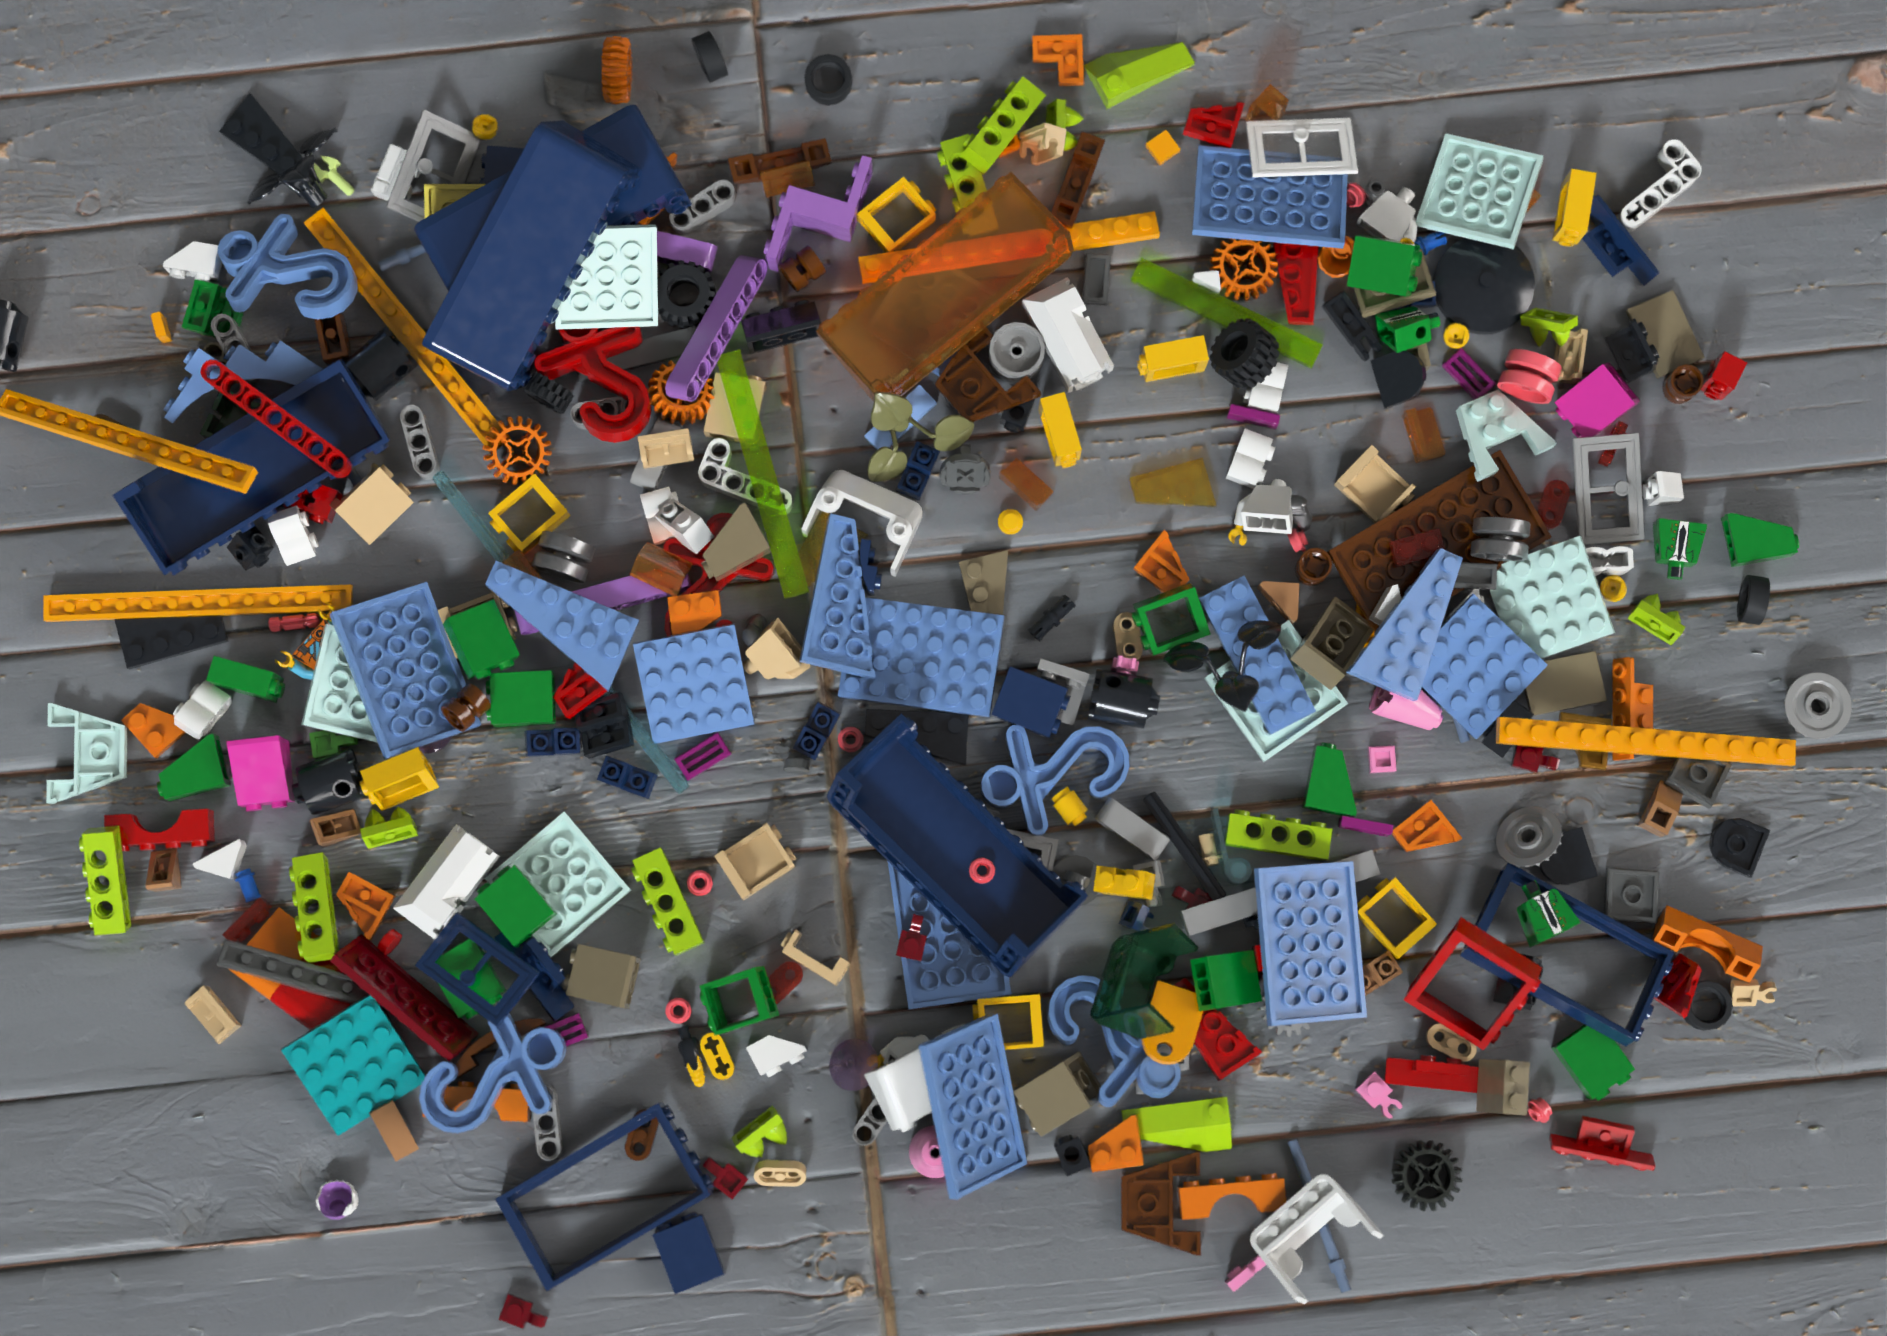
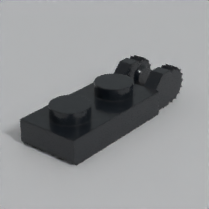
M1344 291L1322 305L1324 311L1364 362L1369 359V353L1360 341L1366 337L1371 348L1377 353L1382 350L1380 342L1372 333L1373 329Z

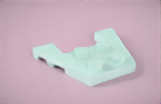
M1499 389L1463 404L1456 410L1463 438L1467 440L1470 452L1468 455L1470 462H1474L1476 469L1474 475L1477 482L1496 474L1499 470L1486 449L1520 434L1535 456L1552 449L1557 444L1552 437Z
M48 703V727H75L74 779L47 780L46 803L54 804L127 778V727L125 725Z

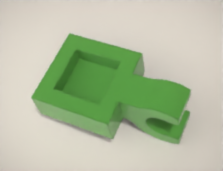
M325 730L309 733L314 759L340 752V747L358 744V738L338 735L337 733Z

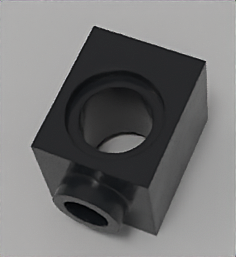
M1035 399L1004 410L1000 424L1004 425V429L1014 433H1018V431L1024 432ZM1018 408L1023 411L1024 415L1019 419L1011 417L1010 411Z
M1072 1134L1057 1140L1059 1145L1054 1146V1149L1067 1177L1091 1167L1078 1136L1073 1138ZM1070 1146L1076 1147L1079 1152L1078 1158L1073 1162L1067 1161L1064 1157L1066 1148Z

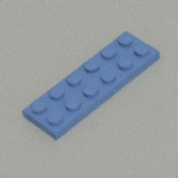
M1245 575L1199 598L1200 604L1237 674L1242 645L1245 643L1238 639L1239 629L1250 621H1268ZM1278 638L1273 644L1260 650L1254 649L1251 646L1247 648L1243 675L1252 676L1259 682V690L1252 699V703L1269 735L1316 712Z

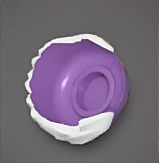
M330 1180L324 1183L316 1196L317 1208L329 1219H341L350 1215L357 1208L359 1201L353 1185L344 1180Z

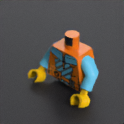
M326 602L330 608L329 613L323 614L318 608V613L323 618V621L292 655L284 650L280 651L287 656L285 662L281 663L275 659V663L281 667H288L290 671L303 679L312 680L325 624L333 625L329 614L335 610L329 602Z

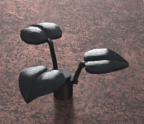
M331 128L310 137L299 150L300 154H304L305 157L295 163L294 166L285 170L281 175L275 173L263 179L254 188L247 203L250 205L251 202L268 196L278 185L282 184L295 191L299 197L303 196L312 208L323 203L328 195L319 185L321 181L313 167L316 158L311 154L319 150L331 135L337 132V129ZM290 182H300L298 185L300 189Z
M1256 620L1244 624L1239 629L1238 639L1245 643L1242 645L1238 674L1234 671H1228L1220 677L1211 660L1206 657L1209 654V648L1199 642H1185L1173 647L1165 654L1163 662H1166L1171 668L1180 672L1195 671L1202 667L1203 662L1206 663L1217 680L1215 685L1216 695L1227 704L1246 712L1250 702L1259 690L1257 679L1249 675H1243L1247 648L1251 646L1254 649L1260 650L1273 644L1281 633V625L1271 621Z

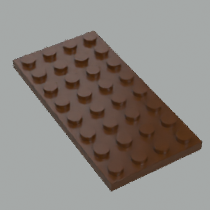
M1501 450L1490 455L1499 468L1496 474L1477 482L1474 475L1476 469L1473 465L1327 551L1374 633L1379 628V625L1369 620V617L1385 589L1398 584L1402 599L1405 591L1414 583L1420 575L1419 572L1437 549L1442 548L1462 557V562L1497 564V570L1502 567L1501 564L1508 562L1482 559L1470 555L1471 542L1483 538L1472 532L1474 518L1502 517L1530 522V536L1523 540H1516L1527 544L1529 547L1528 551L1552 537ZM1453 588L1451 597L1464 589Z

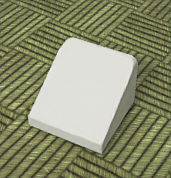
M1219 271L1194 272L1192 284L1218 295L1221 289Z

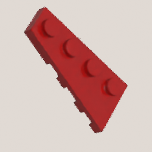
M1273 242L1288 324L1314 325L1319 246Z
M1186 978L1174 984V986L1196 992L1195 987ZM1216 1009L1203 1011L1194 1044L1218 1081L1263 1053L1257 1046L1248 1041L1246 1036L1239 1029L1237 1030L1220 1011L1218 1012Z

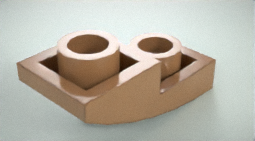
M1390 951L1383 953L1363 966L1365 996L1403 973Z
M393 1100L369 1112L395 1162L419 1149Z

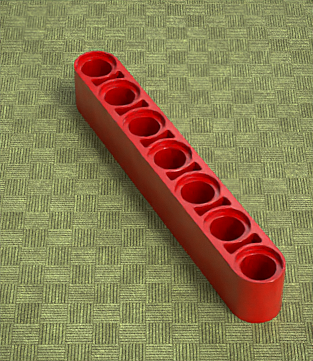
M208 360L202 365L200 373L207 383L336 478H344L350 474L352 470L351 461L340 450L217 360ZM220 368V375L215 379H210L211 371ZM236 383H240V391L236 394H231V387ZM257 398L261 399L260 407L251 409V402ZM277 413L282 414V419L278 424H271L272 416ZM295 429H302V436L297 440H292V432ZM316 444H323L322 452L318 455H313L312 448ZM337 459H343V467L339 470H333V462Z

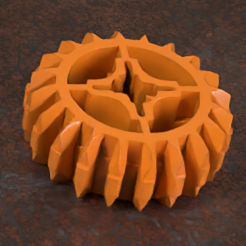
M622 36L606 37L603 43L601 64L603 97L606 103H628L631 97L632 50L630 40Z
M1231 238L1228 239L1229 243L1224 240L1221 241L1220 246L1222 249L1215 248L1214 254L1216 256L1211 257L1210 263L1214 266L1210 267V271H1219L1220 290L1227 289L1225 296L1229 297L1232 292L1235 294L1234 300L1238 301L1240 295H1243V299L1246 302L1249 300V294L1254 299H1258L1259 292L1266 294V286L1272 287L1274 282L1271 278H1276L1277 272L1272 269L1277 268L1278 262L1271 261L1275 258L1276 254L1274 252L1267 253L1271 246L1266 244L1262 247V241L1254 242L1242 239L1236 241V239ZM1237 250L1248 251V253L1244 256L1230 254ZM1256 255L1263 264L1264 274L1259 271V268L1253 262ZM1249 259L1248 268L1238 276L1240 266H1243ZM1224 261L1229 264L1228 267L1234 272L1232 280L1225 273ZM1243 279L1257 280V282L1250 285L1239 284Z
M670 360L668 366L661 364L659 371L655 370L652 378L649 379L648 394L651 406H654L655 414L662 412V420L669 417L671 418V424L679 420L682 426L688 420L693 425L696 418L701 421L710 408V399H714V396L711 395L714 381L708 378L700 394L693 402L667 396L665 387L676 364Z
M509 416L507 417L508 425L506 426L501 420L497 421L501 428L497 431L494 427H490V431L495 435L493 438L485 435L484 439L491 442V445L482 446L483 450L490 451V454L484 455L483 459L492 460L487 465L489 470L497 467L493 473L496 478L504 473L502 476L503 482L506 483L511 476L512 484L517 485L518 477H521V481L524 483L527 480L526 476L529 475L531 477L535 470L541 474L544 473V470L539 466L541 463L549 465L550 462L543 459V456H550L552 452L544 450V447L551 445V441H542L547 436V432L537 433L541 428L540 424L537 423L531 428L532 419L527 418L525 424H522V416H517L516 423L514 424L512 417ZM512 430L527 431L525 436L518 440H511L505 435ZM533 437L537 444L535 460L530 457L527 451ZM499 441H501L507 449V453L504 456V460L501 463L499 462L497 457V445ZM508 442L517 447L522 445V453L527 458L525 459L518 454L512 456L511 453L514 451L511 450L512 447L508 445ZM518 460H522L529 465V467L519 471L507 469L510 464L512 465Z

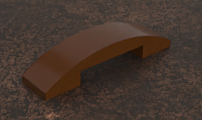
M1082 131L1048 220L1069 228L1073 227L1096 169L1105 139Z
M826 138L801 143L800 147L753 156L752 153L728 158L734 184L763 182L789 177L826 166L832 162Z
M544 1019L514 1021L521 1037H525L532 1030L546 1024ZM492 1031L477 1040L462 1055L456 1064L458 1068L456 1079L479 1066L474 1056L497 1042Z

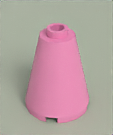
M1377 686L1370 699L1369 709L1375 715L1422 729L1431 730L1433 727L1437 728L1443 720L1442 708L1422 689L1418 700L1411 701Z
M935 1125L925 1127L918 1131L911 1140L909 1146L910 1161L913 1167L926 1177H944L941 1154L938 1158H933L930 1155L932 1148L939 1149Z

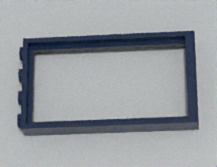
M1508 862L1500 870L1474 925L1487 932L1510 882L1522 887L1532 881H1536L1542 894L1555 887ZM1555 888L1577 918L1656 961L1626 1028L1621 1027L1543 983H1540L1534 993L1530 991L1529 994L1627 1047L1633 1041L1637 1042L1644 1031V1028L1641 1027L1644 1019L1647 1020L1654 1009L1651 1003L1654 997L1657 998L1663 989L1664 984L1661 981L1664 975L1667 976L1672 969L1673 962H1671L1674 952ZM1466 944L1464 945L1459 956L1518 988L1524 983L1517 976Z
M663 1102L655 1104L495 1199L546 1291L551 1290L714 1193L711 1189L714 1187L710 1176L707 1173L703 1175L698 1166L701 1164V1161L694 1150L690 1152L685 1143L688 1141V1138L681 1127L677 1129L672 1119L675 1118V1115L668 1104L665 1106ZM656 1117L697 1191L555 1274L517 1207L515 1200Z

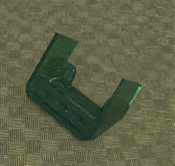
M1175 923L1126 934L1117 938L1111 946L1090 1011L1091 1018L1099 1025L1139 1039L1173 1032L1175 1027L1148 1001L1156 976L1171 972L1177 956L1198 951V946Z

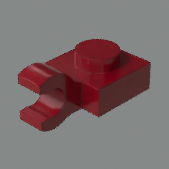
M1516 745L1511 767L1533 773L1538 772L1539 766L1556 771L1560 759L1542 755L1544 747Z
M1176 886L1171 895L1188 904L1185 910L1213 901L1208 893L1199 888H1196L1192 894L1186 889Z
M913 914L910 931H901L896 956L917 961L922 960L927 936L920 934L924 916Z
M709 1157L703 1164L704 1168L716 1176L713 1181L714 1186L732 1200L749 1179L729 1162L723 1168Z
M508 1294L498 1320L521 1329L525 1328L527 1322L542 1328L545 1327L548 1317L531 1311L534 1303Z

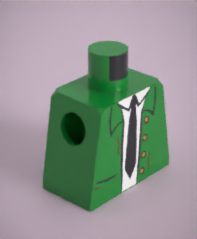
M1417 307L1375 314L1377 337L1396 353L1430 342L1432 339L1431 329L1440 327V318L1436 312L1426 315Z
M1658 518L1653 522L1655 561L1659 564L1668 565V579H1683L1684 567H1692L1697 564L1707 524Z
M1536 881L1521 887L1528 901L1517 907V913L1530 948L1580 923L1575 913L1555 888L1542 894Z

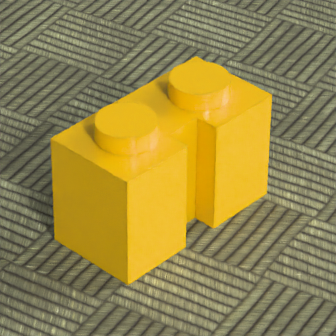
M1097 866L1093 891L1107 895L1152 900L1156 874L1141 870L1126 869L1125 871L1115 867Z

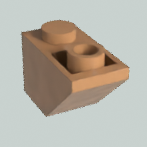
M1659 780L1637 826L1658 837L1668 835L1679 812L1683 794L1664 784V781Z

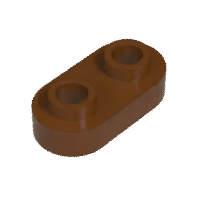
M647 1109L639 1110L635 1113L633 1117L639 1115ZM656 1117L651 1120L649 1127L642 1125L628 1133L625 1152L630 1159L641 1161L651 1154L659 1127V1121ZM638 1142L644 1146L643 1151L640 1153L634 1149L635 1144Z

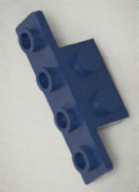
M1600 195L1594 196L1590 219L1597 227L1586 233L1582 238L1612 277L1629 267L1643 286L1647 285L1659 274L1658 269Z
M502 932L494 937L496 941L540 972L528 989L553 1021H557L574 1008V1004L560 987L566 979L563 969L558 963H554L548 956V950L543 943L538 942L534 937L528 942H523L519 947H514Z

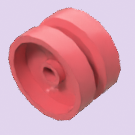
M1523 349L1510 350L1504 363L1508 370L1502 371L1497 383L1498 388L1504 393L1523 401L1537 404L1550 403L1555 390L1551 383L1558 381L1562 370L1561 365L1555 360L1533 351Z

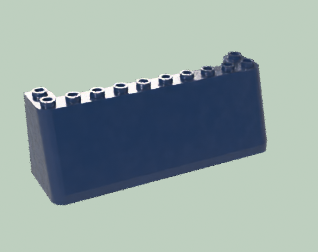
M637 105L626 106L581 131L641 168L638 173L640 178L636 186L632 190L629 188L627 191L621 192L617 198L620 200L619 205L613 213H609L606 219L607 226L637 225L639 221L646 217L657 215L664 207L668 213L678 215L692 205ZM513 170L444 207L415 225L414 231L448 291Z
M564 120L541 122L527 142L422 341V345L507 391L516 390L522 386L525 387L532 377L530 366L536 357L533 354L537 346H541L547 337L545 331L549 324H553L557 319L559 305L569 297L571 293L569 287L572 281L577 280L583 271L581 265L585 257L588 258L594 251L595 244L593 243L597 235L600 236L606 229L608 224L606 219L609 213H613L618 207L620 200L617 198L621 192L627 191L629 188L632 190L636 186L640 178L638 173L641 168Z
M342 358L272 399L273 402L340 450L351 461L353 467L367 459L365 457L366 453L373 451L376 455L389 446L387 442L391 438ZM248 413L192 447L255 467L258 474L246 494L159 466L113 494V497L162 573L166 575L170 572L174 576L188 566L187 561L195 556L197 560L201 559L211 552L209 547L216 543L219 546L226 544L233 539L231 534L239 529L242 533L255 526L254 520L261 516L266 520L278 512L276 507L285 503L286 506H289L300 499L298 494L307 489L308 493H311L322 486L321 480L328 476L331 480L336 477ZM277 413L272 416L271 424H278L282 419V414ZM295 429L292 432V440H297L302 436V429ZM316 444L312 448V454H320L323 450V444ZM337 459L333 462V470H339L343 467V459Z
M900 714L836 774L827 793V799L1002 974L1012 977L1080 908L1088 895L1085 893L1084 887L1077 881H1067L1063 885L1060 877L1055 872L1049 871L1042 864V860L1038 855L1030 853L1024 847L1023 841L1017 835H1012L1005 828V824L1000 818L993 817L987 811L986 805L980 799H975L968 792V788L963 782L951 776L949 769L943 763H938L931 756L932 754L926 746L920 745L916 741L918 736L916 723L912 719ZM977 858H987L994 864L995 874L988 883L979 884L970 877L969 867ZM979 866L977 868V873L979 875H985L987 873V868L985 866Z

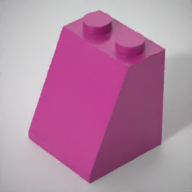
M1610 362L1599 366L1554 403L1558 406L1555 409L1558 415L1564 421L1568 419L1574 426L1571 428L1577 438L1596 436L1637 405L1640 399Z
M277 735L227 741L238 806L246 808V811L262 810L263 805H272V808L288 807L287 803L295 802L292 791L293 777L290 743L287 739Z

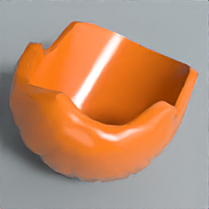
M1345 235L1343 249L1322 247L1318 256L1319 268L1332 278H1340L1347 275L1350 269L1354 240Z

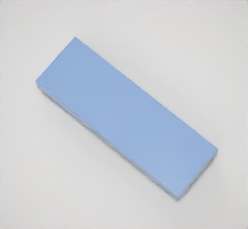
M920 384L905 397L912 405L911 416L917 422L937 405V402ZM909 423L906 430L902 432L896 431L897 441L914 425ZM873 427L864 435L876 450L884 446L890 448L893 445L889 430L881 431Z

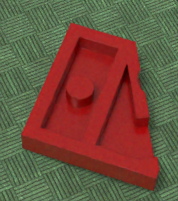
M1238 102L1236 106L1229 107L1215 105L1210 108L1190 109L1183 135L1225 148H1231L1244 103Z
M574 663L572 669L567 670L564 681L558 687L553 698L565 717L571 719L606 693L607 690L593 677L589 676L578 664Z
M1680 953L1673 960L1672 969L1667 976L1664 975L1661 981L1664 984L1661 993L1657 998L1654 997V999L1685 1019L1702 971L1700 966Z

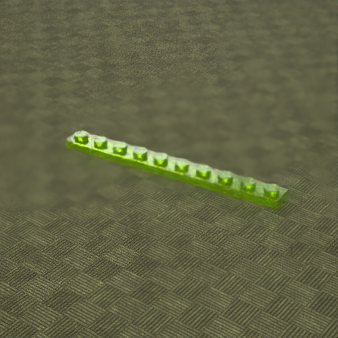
M740 349L724 353L720 356L717 364L784 599L809 593Z

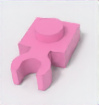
M1119 655L1117 658H1113L1111 671L1136 675L1139 661L1136 658L1128 659Z
M1372 1072L1355 1089L1373 1109L1380 1105L1382 1114L1386 1118L1391 1119L1393 1117L1388 1112L1390 1104H1394L1398 1109L1402 1108L1398 1100L1388 1097L1393 1090L1376 1072Z
M1257 1255L1246 1266L1241 1268L1238 1265L1227 1274L1229 1279L1225 1283L1235 1292L1252 1278L1257 1271L1262 1269L1266 1263Z

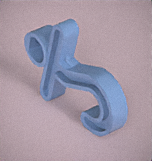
M288 214L277 216L259 243H257L254 235L239 230L225 235L218 245V255L225 269L230 275L235 277L226 290V297L232 309L236 312L246 311L267 283L285 285L321 277H330L333 280L327 288L320 291L301 290L296 294L295 302L304 317L313 319L331 318L343 312L354 301L358 291L357 277L347 257L335 250L322 248L285 255L298 236V229L294 220Z
M1012 725L1008 728L1005 735L1012 767L997 765L990 768L984 774L980 784L981 794L990 806L996 808L1011 806L1020 798L1028 833L1034 836H1042L1048 828L1043 799L1084 751L1088 749L1099 750L1107 759L1108 767L1106 772L1094 778L1088 786L1089 794L1096 799L1113 794L1125 781L1129 770V753L1124 742L1113 731L1100 726L1084 727L1073 732L1047 763L1037 764L1032 758L1026 730L1019 725Z
M1080 975L1065 980L1055 989L1048 1004L1047 1020L1052 1034L1063 1045L1073 1044L1079 1035V1028L1071 1019L1069 1013L1070 1006L1077 1001L1085 1000L1093 1003L1097 1008L1107 1048L1111 1054L1115 1069L1098 1093V1100L1101 1105L1105 1107L1114 1106L1136 1078L1139 1088L1144 1094L1152 1098L1166 1097L1175 1090L1181 1075L1179 1064H1160L1152 1060L1145 1053L1141 1044V1037L1133 1038L1127 1032L1117 994L1106 982L1093 976ZM1159 1044V1045L1157 1046V1051L1160 1049V1047H1161L1163 1044ZM1158 1052L1162 1056L1169 1055L1167 1053Z
M510 1013L499 1027L488 1021L499 1044V1048L491 1064L488 1065L468 1107L462 1111H454L445 1103V1089L457 1078L458 1068L452 1062H441L427 1073L421 1084L419 1100L423 1114L432 1125L444 1132L462 1133L476 1129L488 1119L501 1091L509 1081H516L532 1112L535 1114L549 1112L553 1104L552 1098L537 1069H552L563 1061L566 1055V1043L561 1034L554 1029L538 1028L529 1032L523 1040Z

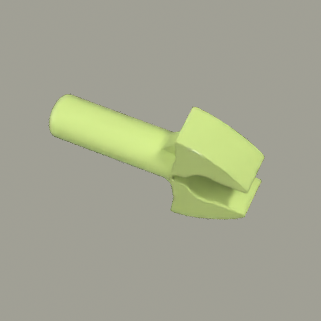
M321 156L322 160L329 165L330 170L329 172L327 170L323 171L314 163L316 175L321 183L325 179H330L347 196L352 195L355 189L337 172V168L341 165L340 162L331 157Z

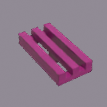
M1462 348L1442 365L1474 400L1484 396L1496 385ZM1459 356L1487 384L1486 387L1457 359ZM1452 363L1480 391L1479 393L1451 365Z
M1232 404L1229 407L1227 419L1276 429L1279 424L1280 415Z
M717 732L674 758L687 781L732 754ZM718 741V745L683 765V760L712 742ZM723 749V753L688 773L687 770Z
M1347 816L1340 817L1338 827L1341 829L1385 837L1392 834L1394 826Z
M579 1013L544 1027L557 1029L577 1021L578 1025L559 1032L564 1037L578 1030L581 1031V1035L565 1041L566 1047L589 1038Z

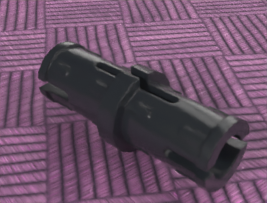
M1063 595L1050 610L1046 609L1043 612L1044 616L1028 629L1031 635L1039 628L1041 629L1034 637L1040 642L1054 626L1058 627L1061 624L1060 620L1076 607L1073 601L1065 608L1063 607L1070 599L1068 596Z

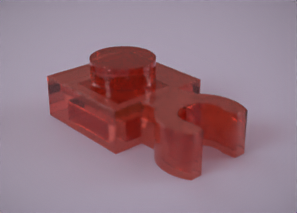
M1618 421L1613 426L1610 435L1628 434L1625 433L1628 425ZM1616 449L1603 450L1598 464L1608 467V464L1610 465Z

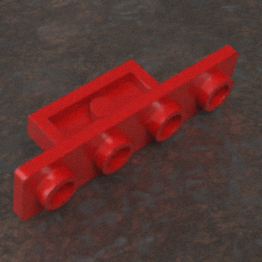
M1420 1055V1060L1387 1058L1384 1082L1394 1085L1477 1093L1478 1067L1463 1065L1462 1059L1446 1058V1063L1436 1062L1435 1056Z
M1582 1116L1576 1138L1557 1134H1550L1549 1137L1551 1149L1562 1155L1574 1154L1587 1160H1603L1611 1165H1628L1640 1171H1645L1646 1169L1654 1171L1656 1166L1652 1154L1630 1150L1635 1132L1634 1126Z

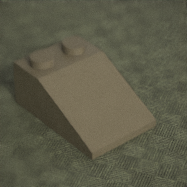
M1335 596L1301 641L1290 660L1329 690H1332L1347 674L1345 672L1354 663L1374 630L1365 618Z

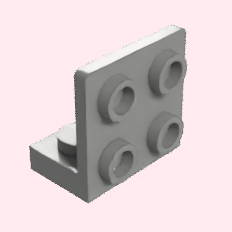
M1040 659L1035 676L1068 688L1067 695L1071 696L1066 711L1061 709L1058 719L1062 720L1061 723L1072 726L1074 725L1090 674Z

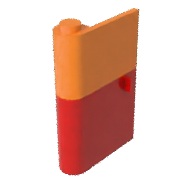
M280 907L247 943L248 946L307 962L299 954L298 941H301V932H298L296 929L295 918ZM311 933V938L319 937L315 933ZM330 960L310 963L341 972ZM229 969L309 1030L352 1005Z

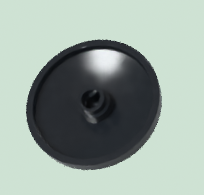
M1469 238L1457 241L1443 254L1437 264L1433 281H1435L1436 303L1440 311L1451 323L1463 324L1473 334H1495L1512 327L1521 319V315L1527 312L1535 291V278L1531 264L1516 245L1514 249Z

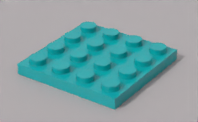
M369 994L281 1048L282 1053L337 1136L370 1117V1111L390 1100L395 1101L420 1086L426 1077V1074L381 1005Z

